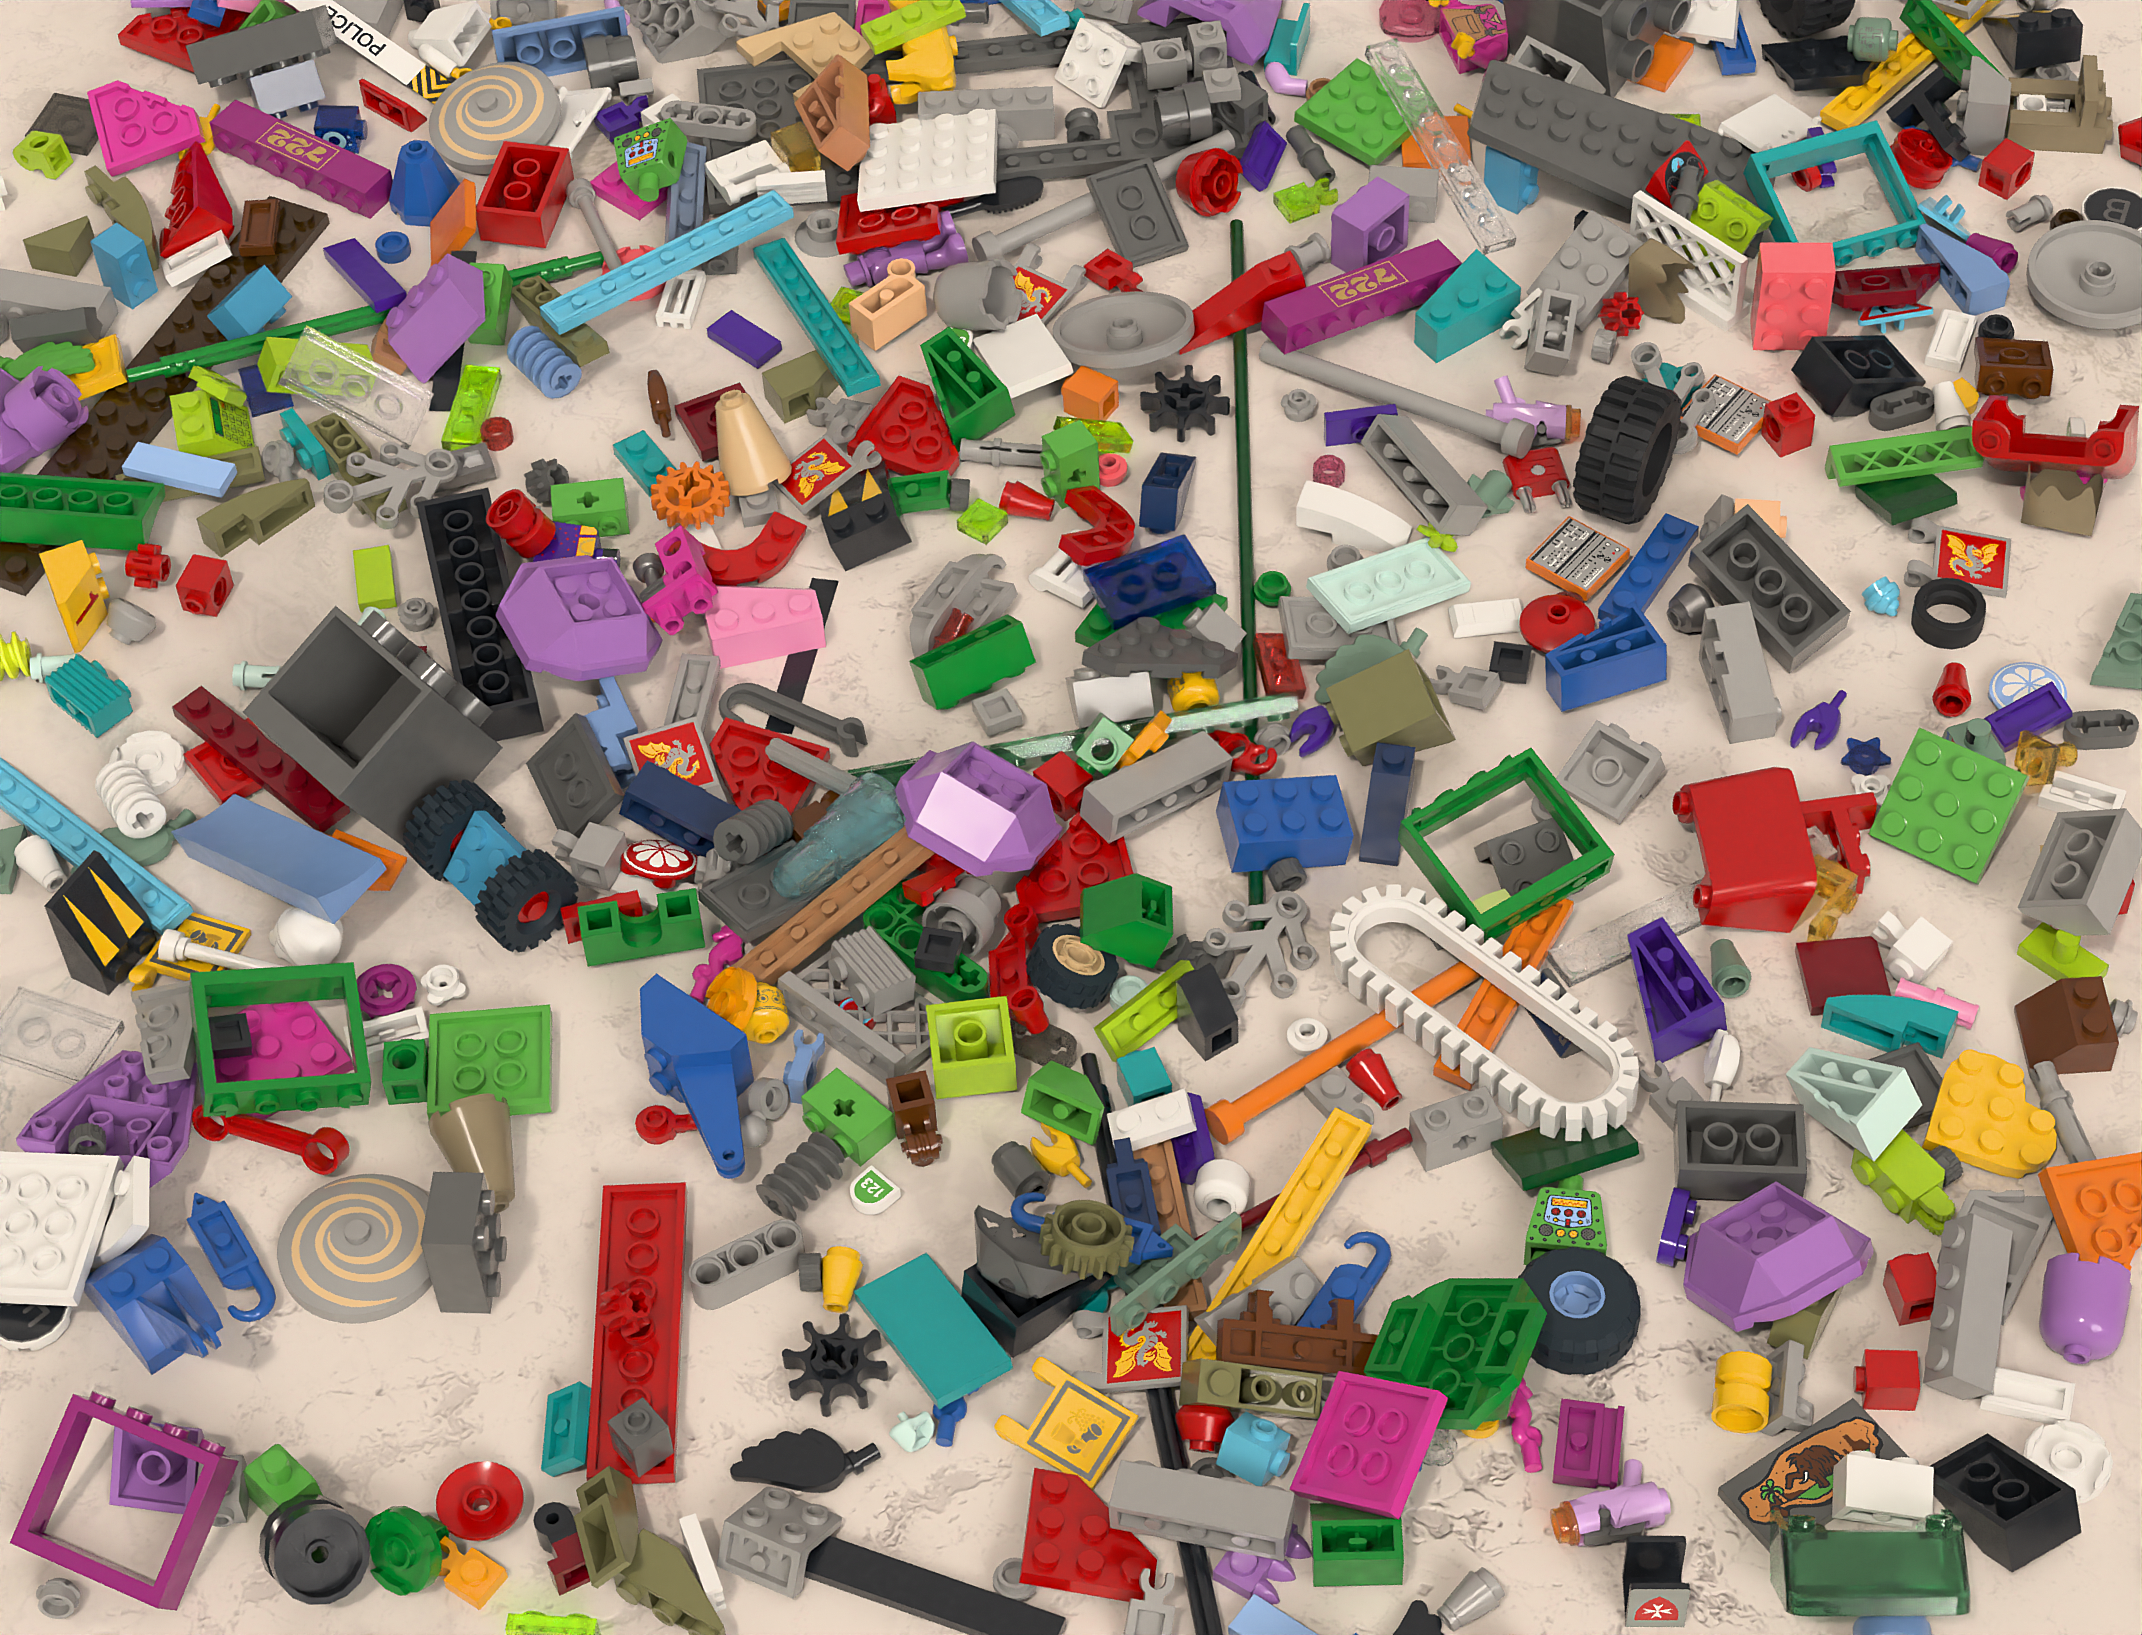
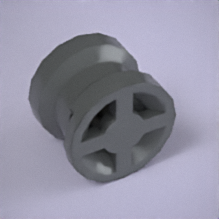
M1081 107L1071 110L1066 115L1065 127L1067 129L1068 143L1100 140V130L1097 127L1098 116L1095 111L1090 108Z

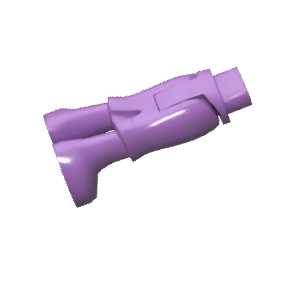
M947 210L940 213L942 218L941 234L935 235L930 240L906 241L892 248H884L883 246L872 248L866 251L863 256L861 254L857 255V261L843 265L851 287L866 283L868 287L877 285L888 277V264L896 259L903 258L912 261L915 266V274H926L928 270L941 269L958 263L968 262L963 239L960 233H956L950 212Z

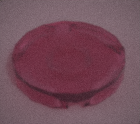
M1384 0L1379 8V26L1384 34L1397 41L1405 43L1426 41L1439 34L1441 8L1440 5L1438 7L1431 6L1428 0Z

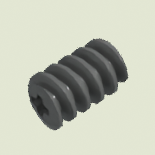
M771 799L760 800L718 824L713 836L715 850L719 857L726 861L749 864L790 839L794 827L792 817L779 802Z
M813 1132L809 1136L808 1142H802L796 1149V1152L790 1153L786 1157L785 1163H780L773 1170L774 1174H767L762 1180V1184L756 1185V1191L763 1203L772 1212L782 1216L784 1219L795 1221L797 1215L793 1206L805 1212L809 1205L804 1196L817 1201L820 1193L816 1185L823 1190L831 1188L832 1184L827 1174L837 1180L843 1176L839 1163L845 1161L844 1155L829 1137L820 1132Z

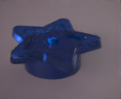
M1878 737L1865 742L1848 738L1846 744L1849 752L1840 762L1842 765L1849 766L1856 774L1868 776L1877 772L1879 766L1891 764V758L1880 750V739Z

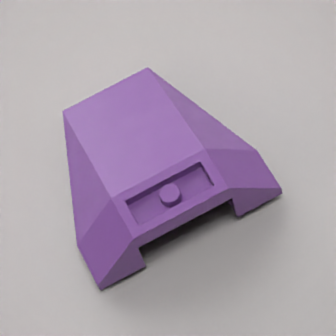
M1147 0L1138 9L1137 15L1165 28L1181 12L1204 22L1220 20L1223 30L1227 31V55L1241 63L1253 66L1268 51L1283 0Z
M122 1050L34 1113L17 1136V1145L24 1152L69 1154V1133H71V1129H74L75 1126L81 1123L97 1124L103 1128L106 1135V1153L103 1155L119 1156L124 1164L123 1171L133 1156L150 1159V1189L172 1173L189 1147L192 1113L198 1080L197 1063H193L189 1079L152 1085L145 1073L142 1053ZM88 1140L82 1141L80 1144L82 1146H93L95 1142Z

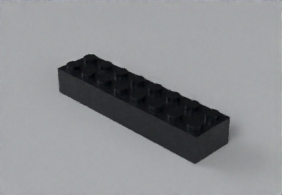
M488 487L416 502L454 679L493 711L480 728L495 741L544 731L531 671L525 669L496 617L498 607L511 583L500 536L486 523V515L492 505Z

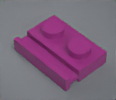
M1561 1398L1552 1483L1596 1488L1599 1485L1610 1487V1490L1617 1487L1625 1406L1618 1405V1409L1607 1408L1603 1403Z

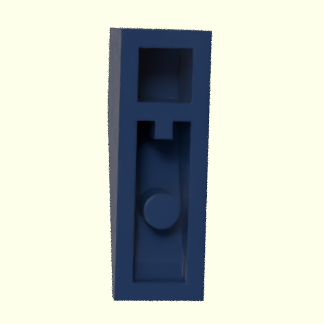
M1163 452L1159 454L1142 484L1139 527L1149 528L1150 532L1156 534H1167L1177 529L1184 511L1196 464V456Z
M1377 742L1369 784L1359 862L1398 866L1402 845L1397 839L1401 820L1407 818L1414 781L1416 747Z

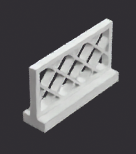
M1641 190L1634 194L1630 234L1643 243L1650 238L1662 243L1654 229L1659 228L1667 242L1665 245L1683 256L1694 266H1698L1700 270L1699 272L1696 269H1685L1683 272L1678 273L1679 278L1689 291L1688 293H1678L1683 304L1725 332L1749 314L1750 303L1743 300L1748 258ZM1644 208L1651 213L1655 222H1650ZM1670 225L1677 229L1681 239H1677ZM1697 242L1704 246L1708 256L1703 255ZM1681 245H1686L1694 260L1690 261ZM1724 259L1735 265L1733 274L1730 272ZM1709 262H1713L1721 277L1716 278ZM1725 283L1727 289L1721 286L1720 284Z

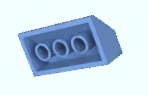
M620 6L492 30V39L497 63L519 62L528 64L550 77L587 70L582 38L602 34L604 36L612 35L613 37L628 35L624 7Z

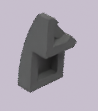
M1183 934L1176 938V945L1162 952L1154 968L1166 972L1180 960H1189L1194 970H1198L1211 963L1221 980L1225 978L1235 953L1233 950H1229L1218 956L1210 955L1204 950L1203 941H1193L1190 943L1187 935ZM1212 942L1214 945L1217 946L1222 945V943Z

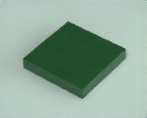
M1934 474L1855 485L1856 497L1892 526L1958 504L1957 492Z

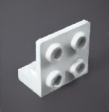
M1080 18L1055 74V79L1095 106L1104 108L1124 64L1130 65L1131 62L1142 63L1141 45L1105 21Z

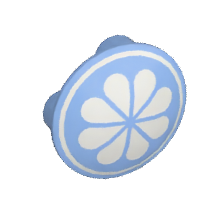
M2018 662L2002 667L1993 675L1989 685L1988 698L1998 709H2001L2053 681L2065 701L2067 699V690L2062 679L2049 668L2036 663Z

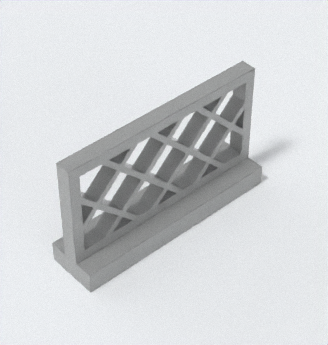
M831 950L797 975L788 971L779 977L777 988L784 995L789 1016L815 1035L823 1033L826 1043L885 1086L887 1078L905 1075L908 1070L931 1054L929 1032L920 1031V1022H928L926 1005L933 1003L916 991L914 999L908 1001L909 1004L914 1006V1011H891L890 1009L871 1017L869 1012L863 1010V1007L858 1006V1010H843L834 1001H842L852 996L849 990L834 989L833 980L835 979L829 970L828 964L831 959ZM811 980H828L829 989H814L807 983ZM874 1018V1022H886L887 1031H872L863 1024V1019ZM892 1022H915V1032L892 1031ZM892 1043H916V1048L908 1055H905L894 1047Z

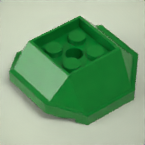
M1449 1278L1427 1287L1413 1298L1407 1295L1392 1301L1363 1371L1368 1377L1439 1390L1448 1397L1436 1429L1476 1430L1483 1422L1507 1419L1547 1312L1524 1278Z

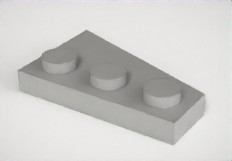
M190 980L131 992L132 1002L136 1006L137 1011L135 1015L136 1024L141 1032L142 1041L140 1046L145 1073L152 1085L189 1079L191 1077L196 1052L189 1002Z
M1290 1256L1253 1279L1252 1284L1239 1293L1231 1294L1221 1301L1222 1304L1212 1311L1203 1312L1194 1318V1321L1216 1346L1218 1320L1223 1318L1239 1320L1240 1313L1243 1311L1247 1312L1248 1293L1258 1289L1274 1291L1269 1297V1306L1273 1310V1318L1280 1319V1324L1294 1326L1323 1285L1299 1256Z

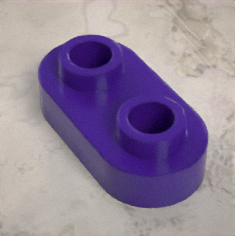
M1677 1187L1673 1189L1659 1243L1656 1263L1673 1267L1675 1259L1684 1260L1689 1235H1684L1682 1232L1684 1224L1692 1226L1697 1207V1201L1690 1199V1190Z

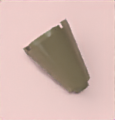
M489 1093L471 1095L449 1103L451 1111L441 1117L439 1111L431 1116L428 1121L430 1134L453 1172L484 1173L488 1190H494V1213L502 1212L509 1207V1203L515 1198L511 1118L507 1100L502 1097L501 1102L496 1101L494 1094Z

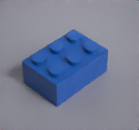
M1336 775L1229 781L1222 784L1216 815L1232 873L1269 870L1276 862L1291 857L1297 858L1303 868L1346 864L1354 835Z

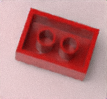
M503 141L476 205V221L481 241L540 248L547 247L567 198L566 187L574 180L569 148Z

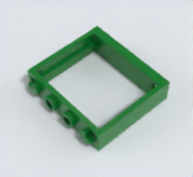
M1532 748L1523 751L1513 758L1509 754L1500 762L1499 766L1488 772L1485 770L1477 772L1465 785L1455 791L1448 789L1437 796L1434 802L1425 808L1417 807L1412 809L1411 815L1401 820L1397 839L1451 911L1455 910L1465 917V930L1474 924L1484 932V943L1491 937L1494 939L1498 938L1610 873L1615 855ZM1525 781L1582 856L1480 914L1424 840V837L1520 782Z
M354 962L190 973L189 1002L203 1117L225 1115V1118L237 1114L251 1113L269 1115L278 1111L300 1110L310 1112L318 1108L342 1107L350 1109V1106L369 1105L371 1076ZM344 999L355 1073L216 1083L207 1008Z

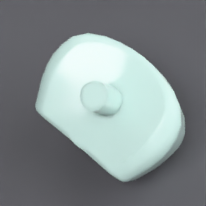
M904 1411L897 1415L900 1423L890 1430L889 1435L905 1451H917L930 1442L934 1434L935 1424L927 1411H923L910 1419Z

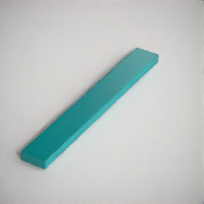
M781 238L754 247L755 260L847 397L881 386L878 373L786 239Z

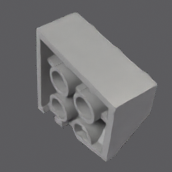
M619 0L620 6H623L624 10L628 11L631 16V23L640 29L643 34V41L659 63L663 64L709 55L729 38L723 36L718 29V24L724 17V14L715 11H702L697 5V0Z

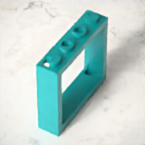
M1877 120L1750 154L1743 174L1759 208L1774 218L1768 228L1775 243L1799 242L1769 179L1862 153L1866 154L1899 224L1833 242L1835 264L1843 266L1856 258L1867 255L1868 257H1875L1886 250L1896 247L1908 248L1917 242L1919 225L1925 224L1926 221L1921 210L1917 208L1918 204Z

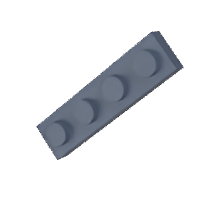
M687 142L680 178L675 184L668 186L664 244L701 226L705 186V146Z

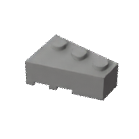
M1750 602L1705 608L1699 661L1729 744L1774 737L1776 722L1781 720L1782 717L1779 699L1777 697L1774 698Z

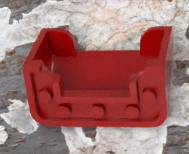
M1990 395L1973 419L1972 442L1976 451L1987 463L2001 471L2027 473L2030 464V473L2038 474L2043 469L2076 472L2079 477L2092 478L2094 475L2100 474L2103 476V479H2122L2131 472L2136 461L2139 406L2120 405L2113 419L2110 421H2100L2098 430L2093 432L2089 438L2025 433L2026 415L2017 416L2011 411L2008 406V396Z
M1771 767L1683 785L1680 791H1677L1673 797L1672 809L1681 823L1691 824L1694 821L1705 869V875L1701 883L1697 884L1693 891V905L1695 908H1698L1701 925L1791 933L1813 897L1817 884L1816 865L1792 770L1789 768Z

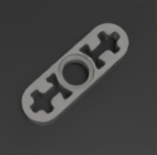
M679 100L670 101L661 108L662 121L671 118L684 135L745 142L753 139L757 134L756 116L748 109ZM709 118L717 120L711 124L701 123V121Z

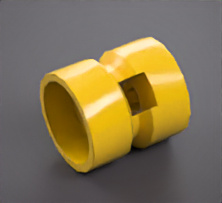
M1744 1351L1728 1352L1718 1358L1715 1369L1716 1390L1713 1393L1711 1412L1712 1420L1717 1426L1730 1432L1745 1434L1758 1432L1766 1427L1770 1397L1767 1392L1771 1388L1772 1365L1768 1359L1761 1355Z

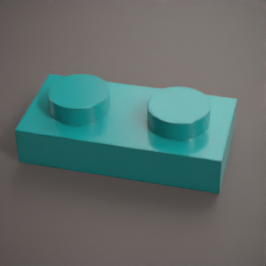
M290 408L280 413L283 428L279 430L282 440L289 442L292 448H294L301 467L304 470L310 469L318 481L331 475L325 449L295 410Z
M644 430L613 444L614 455L649 497L652 496L651 485L657 484V475L667 476L666 468L669 466L677 470Z
M580 1381L548 1394L541 1471L552 1477L582 1466L586 1461L591 1388Z

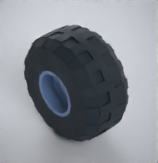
M1580 1247L1554 1249L1533 1259L1526 1265L1521 1275L1518 1276V1278H1524L1547 1312L1531 1358L1537 1364L1561 1374H1595L1617 1364L1632 1348L1640 1322V1295H1638L1637 1285L1633 1277L1615 1259L1593 1249L1589 1250Z

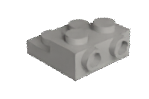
M1596 720L1560 771L1556 780L1569 796L1620 825L1639 797L1643 799L1646 797L1664 771L1665 766L1661 758L1662 754L1656 747L1644 741L1638 744L1629 739L1630 735L1620 726L1613 723L1607 726Z

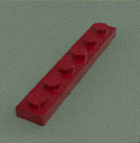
M203 686L198 687L172 706L174 716L313 829L324 833L350 813L349 806L336 798L297 761Z

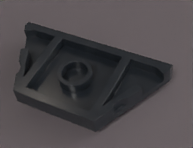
M1847 35L1830 39L1817 40L1809 38L1803 41L1761 44L1762 59L1764 61L1771 60L1774 63L1775 72L1781 78H1785L1787 84L1794 91L1863 86L1869 79L1870 72L1875 70L1881 63L1856 60L1853 52H1848Z

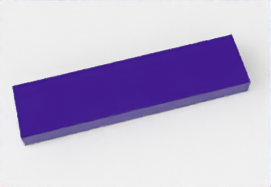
M355 238L323 248L325 259L376 313L399 306L407 297V293L401 285Z

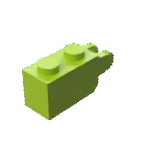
M1903 1129L1875 1161L1854 1148L1851 1169L1859 1182L1863 1185H1868L1881 1197L1885 1207L1890 1212L1897 1213L1907 1224L1916 1219L1925 1229H1929V1232L1933 1233V1235H1942L1945 1221L1952 1219L1951 1217L1954 1216L1956 1209L1954 1207L1955 1203L1942 1190L1945 1169Z

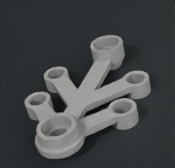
M697 0L698 7L704 12L715 11L727 14L718 24L720 33L725 37L736 36L746 38L780 28L779 6L783 0H762L766 5L765 19L757 11V0H710L711 3H708L706 0ZM737 17L747 19L752 26L742 25ZM726 23L730 24L733 29L729 28Z
M1651 342L1637 345L1631 352V359L1636 371L1646 375L1649 383L1667 388L1659 370L1662 364V357L1657 345ZM1690 362L1681 369L1682 376L1673 391L1679 396L1682 404L1692 387L1699 386L1705 379L1702 366L1699 363ZM1697 373L1696 375L1689 377L1690 374ZM1700 388L1693 393V403L1683 419H1680L1681 426L1677 436L1679 440L1673 454L1687 453L1696 446L1699 436L1695 427L1702 414L1711 411L1716 405L1715 397L1710 389ZM1708 398L1705 402H1699L1702 399Z
M387 442L380 448L381 462L370 459L360 452L351 453L346 460V470L351 476L361 477L369 473L381 478L356 486H351L343 480L330 481L324 487V504L331 512L340 514L346 512L355 501L390 491L384 505L378 507L376 511V523L383 529H392L398 524V510L411 484L425 480L419 494L414 495L410 500V513L415 518H419L416 502L433 499L440 483L449 482L455 478L458 464L454 456L444 449H434L427 455L401 448L395 442ZM387 453H394L396 455L390 456ZM402 462L414 468L404 470L395 466ZM354 463H360V464H362V465H361V466H355V465H353V464H354ZM384 515H389V516H392V517H391V518H384V517H382V516H384Z
M1279 891L1270 898L1269 903L1246 906L1241 901L1232 900L1227 903L1222 913V919L1229 927L1238 928L1244 922L1270 921L1261 930L1227 934L1220 928H1213L1207 932L1203 940V948L1210 955L1218 956L1225 951L1250 948L1232 976L1221 979L1224 989L1232 990L1236 994L1229 995L1227 993L1235 1012L1240 1009L1245 1000L1246 991L1244 986L1264 957L1266 958L1272 978L1270 985L1272 993L1279 998H1288L1293 994L1297 986V979L1291 972L1287 971L1277 939L1283 929L1286 932L1292 949L1290 954L1292 966L1299 970H1307L1312 966L1316 958V951L1312 945L1306 943L1300 924L1306 917L1307 906L1298 894L1291 891ZM1282 905L1290 907L1293 911L1286 910ZM1229 911H1237L1241 917H1234ZM1216 938L1222 945H1214L1210 939ZM1297 953H1304L1309 960L1299 958ZM1278 981H1285L1290 988L1281 987Z

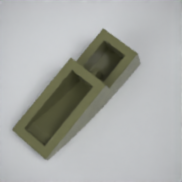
M301 478L261 487L239 495L214 507L196 518L203 543L222 558L249 538L258 545L262 544L314 508L315 502L309 481Z
M610 1466L576 1489L581 1511L574 1516V1521L591 1586L597 1589L631 1565L638 1541V1514L632 1481Z

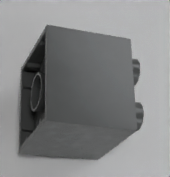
M1503 0L1512 55H1516L1528 35L1583 64L1606 89L1604 95L1614 98L1627 80L1636 83L1645 76L1654 57V45L1664 32L1674 35L1683 27L1691 9V0Z
M335 605L243 711L251 721L336 798L402 846L406 844L403 841V833L409 832L405 827L407 820L415 818L412 811L416 806L421 808L425 804L422 800L428 794L433 797L437 794L436 788L441 785L447 789L450 781L457 780L461 784L462 780L465 779L472 783L503 748L480 728L493 711L375 610L359 625Z

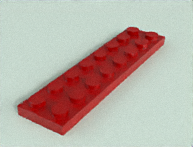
M686 1182L603 1185L587 1481L608 1466L630 1478L632 1484L675 1483L688 1194ZM624 1280L628 1281L630 1288L641 1286L648 1294L652 1305L651 1311L647 1316L650 1324L640 1328L638 1332L628 1337H623L620 1329L609 1331L602 1323L599 1315L600 1305L604 1302L600 1297L601 1293ZM643 1397L668 1425L674 1453L638 1477L614 1450L607 1421Z

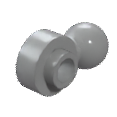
M761 1077L751 1086L748 1093V1104L752 1113L740 1119L743 1146L754 1148L761 1145L768 1134L766 1120L777 1119L784 1113L788 1103V1091L786 1085L781 1080Z

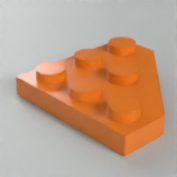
M2142 1152L2048 1167L2038 1173L2067 1253H2079L2078 1261L2098 1263L2099 1256L2106 1257L2122 1264L2130 1271L2132 1268L2130 1263L2134 1253L2142 1244Z

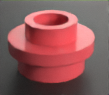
M1113 453L1099 455L1100 485L1113 487L1120 484L1127 474L1126 460L1120 455Z

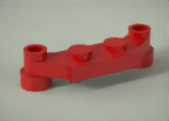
M1020 903L1011 907L1004 915V923L1009 930L1008 934L996 949L988 951L990 998L1007 996L1009 1018L1025 1026L1029 1033L1038 1034L1048 1027L1049 1019L1043 1010L1044 1002L1038 991L1033 987L1030 975H1027L1026 959L1039 934L1042 932L1038 926L1039 919L1032 906L1027 903Z

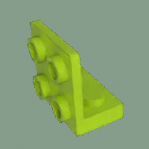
M1714 180L1704 184L1699 192V203L1692 212L1690 222L1743 255L1755 235L1767 230L1774 218L1719 180ZM1675 234L1677 239H1681L1680 235ZM1697 242L1703 255L1708 256L1704 246ZM1681 245L1686 255L1693 259L1686 245ZM1724 259L1732 273L1735 265ZM1709 262L1714 274L1717 277H1721L1713 262Z

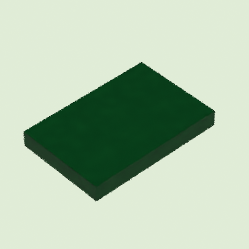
M1607 1123V1135L1595 1139L1591 1138L1586 1128H1582L1581 1141H1565V1128L1560 1127L1555 1138L1540 1134V1127L1491 1142L1492 1155L1523 1191L1616 1163L1639 1154L1638 1141L1622 1124L1615 1129Z

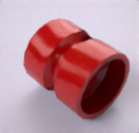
M512 489L500 495L492 503L486 515V523L502 539H506V543L522 558H531L541 553L550 544L556 531L555 523L539 508H535L536 505L522 491Z

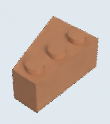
M837 54L794 104L817 150L848 172L855 164L863 160L867 150L870 148L867 74Z

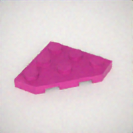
M119 80L87 92L106 169L111 177L190 148L195 141L198 143L205 142L199 116L192 107L183 104L182 106L173 104L167 98L146 90L144 92L135 90L129 84Z

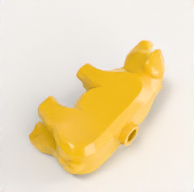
M920 0L887 1L891 12ZM946 26L889 49L903 51V58L886 61L889 80L904 81L903 84L890 86L893 104H911L918 101V92L953 91L956 87L957 81L953 56L958 55L955 35L948 36Z

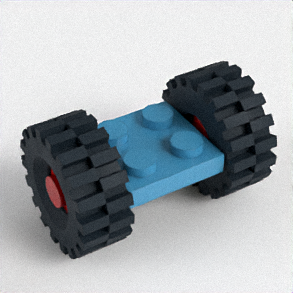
M465 779L462 780L461 784L457 780L450 781L447 789L441 785L436 788L437 794L433 797L429 794L422 800L425 804L421 808L415 807L412 811L415 818L407 820L405 825L409 832L403 833V841L406 843L403 845L405 851L435 880L441 881L443 878L446 882L452 883L475 906V911L478 913L475 917L480 925L508 951L513 952L515 949L518 953L525 952L527 946L532 950L538 947L539 940L543 939L546 942L552 938L550 933L555 928L559 931L564 926L561 922L563 919L560 908L577 903L578 897L574 894L579 891L578 885L575 883L576 879L547 851L544 853L541 849H535L532 853L530 850H526L505 830V827L502 825V823L506 822V817L502 813L503 809L476 783H471Z

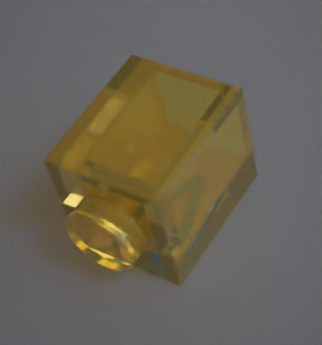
M801 121L770 133L772 149L782 163L785 162L791 172L822 170L820 152L817 150L807 128Z

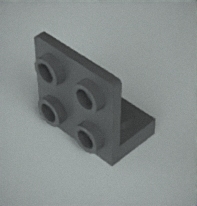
M1553 818L1495 837L1474 847L1479 862L1487 859L1491 860L1501 889H1506L1510 896L1515 895L1574 861L1564 832Z

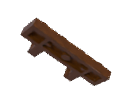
M1258 1289L1248 1293L1247 1312H1241L1239 1320L1223 1318L1217 1322V1361L1337 1376L1338 1371L1366 1376L1363 1370L1378 1337L1376 1334L1361 1333L1360 1324L1353 1323L1354 1300L1335 1298L1329 1301L1332 1315L1327 1324L1320 1325V1328L1280 1324V1319L1273 1318V1310L1269 1306V1297L1274 1291Z

